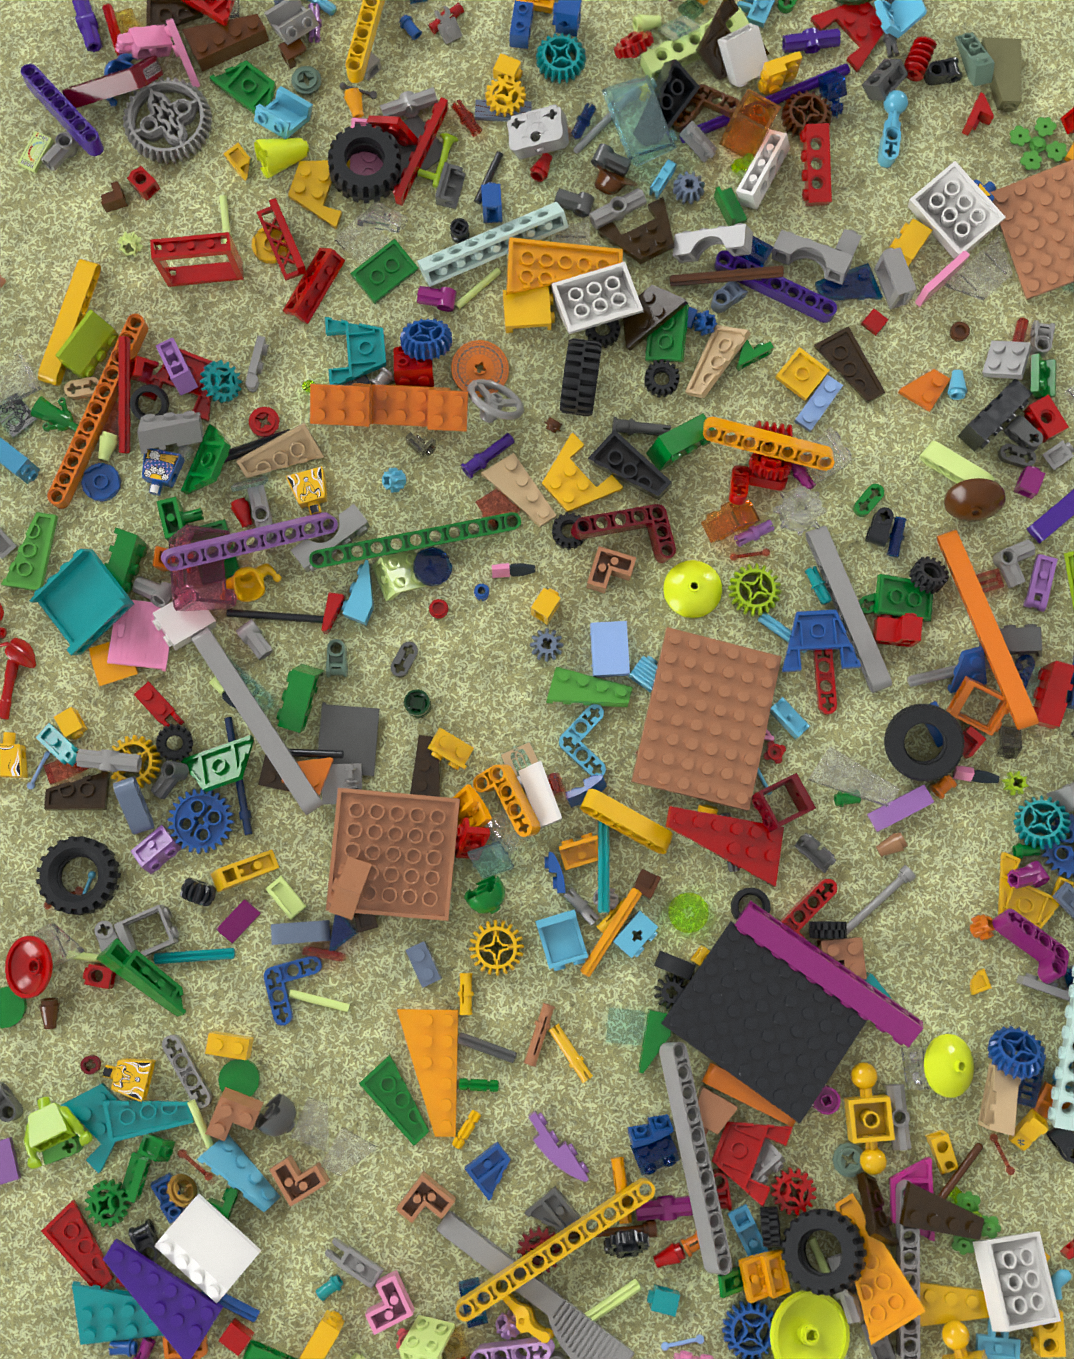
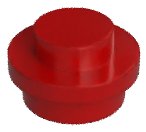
M436 599L430 603L429 612L432 617L441 619L448 614V604L444 600Z

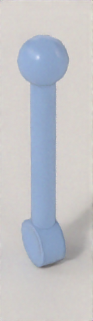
M46 750L31 782L27 783L28 789H34V783L50 754L49 751Z
M699 1334L696 1338L672 1343L663 1342L661 1349L667 1351L671 1347L694 1342L702 1344L704 1337Z

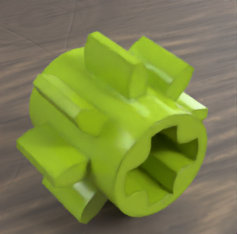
M1016 771L1014 775L1012 772H1008V778L1002 780L1005 783L1003 790H1009L1010 796L1015 795L1016 791L1019 795L1024 794L1022 789L1029 787L1026 784L1028 777L1021 776L1020 771ZM1015 780H1017L1018 783L1014 787L1013 783L1015 782Z

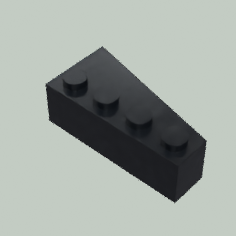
M677 59L664 63L634 132V135L645 147L658 145L700 88Z
M1014 379L961 431L958 437L974 452L979 447L983 449L990 442L988 438L992 434L996 436L1003 429L1001 425L1005 421L1009 423L1016 416L1014 412L1018 408L1022 410L1030 402L1027 399L1032 393L1017 379Z
M615 430L588 457L590 464L610 475L612 474L614 477L657 500H660L672 487V481Z

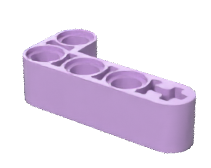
M535 1337L483 1343L475 1349L470 1359H480L478 1353H483L486 1359H549L554 1352L555 1344L552 1339L547 1343H542ZM519 1348H524L527 1355H522L519 1352ZM498 1350L504 1351L507 1358H502Z

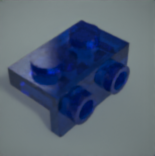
M670 1134L656 1142L633 1148L630 1145L641 1175H651L657 1169L664 1166L671 1167L676 1164V1161L680 1160Z

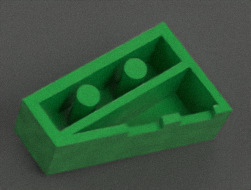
M704 413L660 435L646 454L659 471L685 455L693 453L701 445L704 447L711 442L706 440L703 435V424L705 419H707ZM711 427L708 430L713 431L715 429Z
M115 527L116 541L114 546L110 545L109 551L112 554L109 562L105 563V566L126 594H130L133 587L132 580L134 576L138 575L140 571L139 563L141 558L146 556L148 548L146 547L147 544L138 535Z
M300 664L288 672L286 682H289L287 690H284L281 701H284L276 717L279 720L278 727L298 733L305 730L313 706L311 705L313 696L318 691V687H316L319 676L323 675L324 670Z

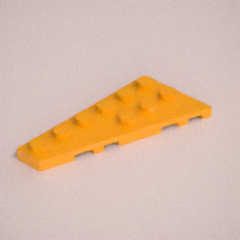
M510 237L508 244L506 295L551 286L552 283L622 263L623 249Z

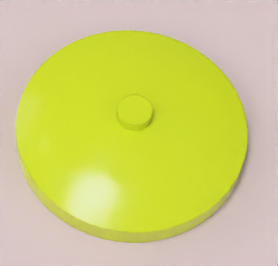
M802 1290L787 1297L778 1307L770 1329V1344L775 1359H845L850 1341L849 1324L844 1310L831 1296L815 1295L811 1291Z

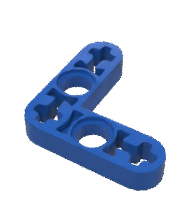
M309 956L272 966L264 972V982L273 1019L278 1025H287L293 1018L285 982L320 972L323 962L318 956ZM311 959L314 962H318L315 971L312 968L304 969L306 974H303L301 961H304L303 965L310 964ZM292 964L299 968L296 976H291L288 973V967ZM271 970L279 974V977H276V983L279 984L281 982L282 986L270 988V985H274L273 979L268 978ZM276 990H281L284 994V998L280 1002L275 1001L273 998V993ZM286 1002L287 1007L284 1006L282 1008L283 1012L288 1013L289 1017L285 1019L286 1022H283L282 1019L278 1018L281 1010L280 1008L275 1009V1005H282Z

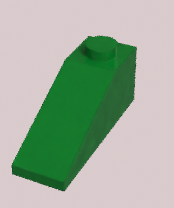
M648 1009L638 1067L639 1073L646 1071L659 1053L660 1046L666 1043L671 1036V1031L661 1024L667 1012Z

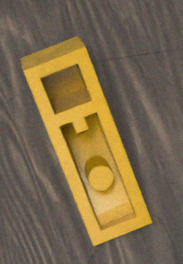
M271 849L218 868L211 873V877L217 893L274 871L279 868V865Z

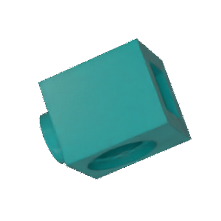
M654 1284L653 1290L649 1289L647 1303H650L651 1311L676 1317L680 1293L678 1290Z

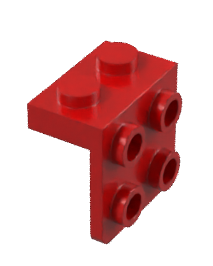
M401 346L393 349L395 385L434 387L432 360L426 359L424 361L423 359L416 360L415 357L410 358L409 355H405Z

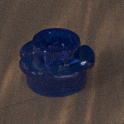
M840 99L832 100V116H836V118L843 113L844 103H840Z

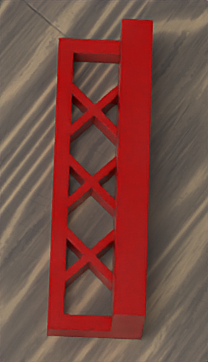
M273 198L269 200L270 207L259 210L256 213L283 277L287 281L307 272L277 199ZM273 212L274 220L272 224L264 221L262 216ZM273 229L282 233L279 240L271 238L270 235ZM280 246L288 248L289 252L286 257L278 254ZM287 263H291L296 266L297 270L287 274L285 267Z
M320 247L307 268V273L303 275L285 305L283 312L288 315H294L304 324H308L346 260L334 249Z

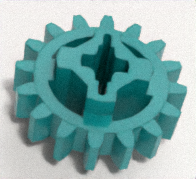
M222 360L212 361L204 367L205 371L200 373L204 377L200 380V383L205 385L202 391L207 390L206 396L212 395L213 401L215 402L219 399L220 403L232 401L238 396L237 392L242 390L238 386L242 383V380L237 378L240 373H235L236 367L230 368L229 362L223 364Z

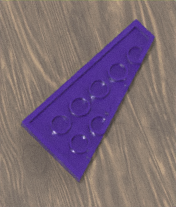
M116 1238L103 1260L181 1358L191 1359L223 1306L215 1303L204 1293Z

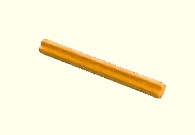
M632 888L582 966L581 972L585 976L590 977L641 898L642 893L638 889Z

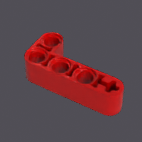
M832 879L818 881L780 921L805 938L799 930L836 894L838 889L836 882ZM823 884H829L830 892H823L821 895L817 894L825 889ZM811 896L817 900V905L814 908L808 905V899ZM796 911H800L803 914V919L800 922H796L794 919Z

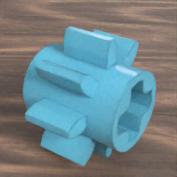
M389 468V471L384 472L382 476V484L386 490L391 489V493L399 492L406 484V476L402 470L398 471L397 468Z

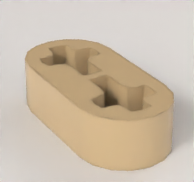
M95 377L71 380L65 384L64 392L72 400L92 397L96 386L93 391L87 387H91V383L97 385L99 380ZM75 386L78 390H75V394H72L71 390Z

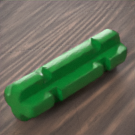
M460 1078L458 1088L459 1090L470 1089V1091L486 1092L490 1090V1092H498L499 1081Z

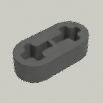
M1005 444L998 451V457L1002 462L1017 467H1030L1036 462V454L1032 450L1017 445ZM1008 449L1010 450L1009 453L1013 455L1006 457L1004 452ZM1028 455V459L1031 461L1025 463V459L1021 457Z
M409 641L401 645L391 664V671L394 676L401 678L408 674L418 655L416 644ZM412 646L414 654H409L407 659L404 658L406 655L404 649ZM402 661H405L403 664L404 672L396 673L397 669L395 666H399Z

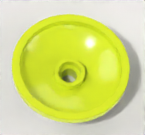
M688 560L677 564L669 571L664 581L663 592L668 606L675 613L686 618H699L712 612L718 605L722 596V583L719 575L710 565L697 560ZM695 583L698 588L692 589L691 584Z
M942 1034L935 1037L930 1042L925 1053V1076L930 1087L937 1094L947 1098L958 1097L966 1092L973 1079L974 1060L970 1048L963 1039L954 1034Z

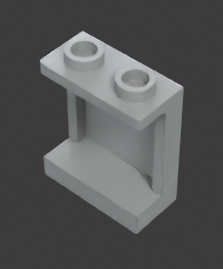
M283 0L264 12L271 28L287 45L319 26L313 11L310 8L306 9L300 0Z

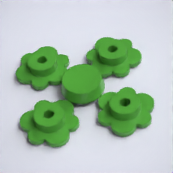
M1039 117L1037 119L1034 129L1038 131L1039 136H1035L1032 139L1028 135L1029 130L1024 129L1020 125L1016 126L1009 133L1011 136L1010 142L1013 145L1018 144V146L1022 147L1025 143H1029L1030 153L1028 151L1024 152L1023 157L1020 159V164L1025 166L1026 170H1038L1040 168L1042 158L1038 156V153L1042 152L1045 148L1046 152H1048L1047 157L1053 158L1055 162H1060L1067 155L1065 143L1053 141L1052 144L1046 146V141L1042 138L1046 135L1051 136L1057 127L1050 117Z
M971 1191L957 1194L958 1206L970 1212L979 1210L978 1205L981 1200L978 1195H973ZM982 1216L984 1223L981 1236H988L991 1239L996 1238L997 1232L1001 1231L998 1218L995 1216ZM953 1236V1250L959 1251L961 1255H966L967 1252H975L972 1242L975 1239Z

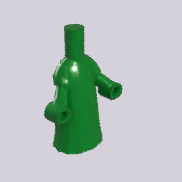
M43 396L38 398L31 410L30 416L46 421L42 425L45 432L58 429V431L71 429L76 432L79 425L73 422V416L68 411L65 398L61 397L58 399V404L62 407V410L51 404Z

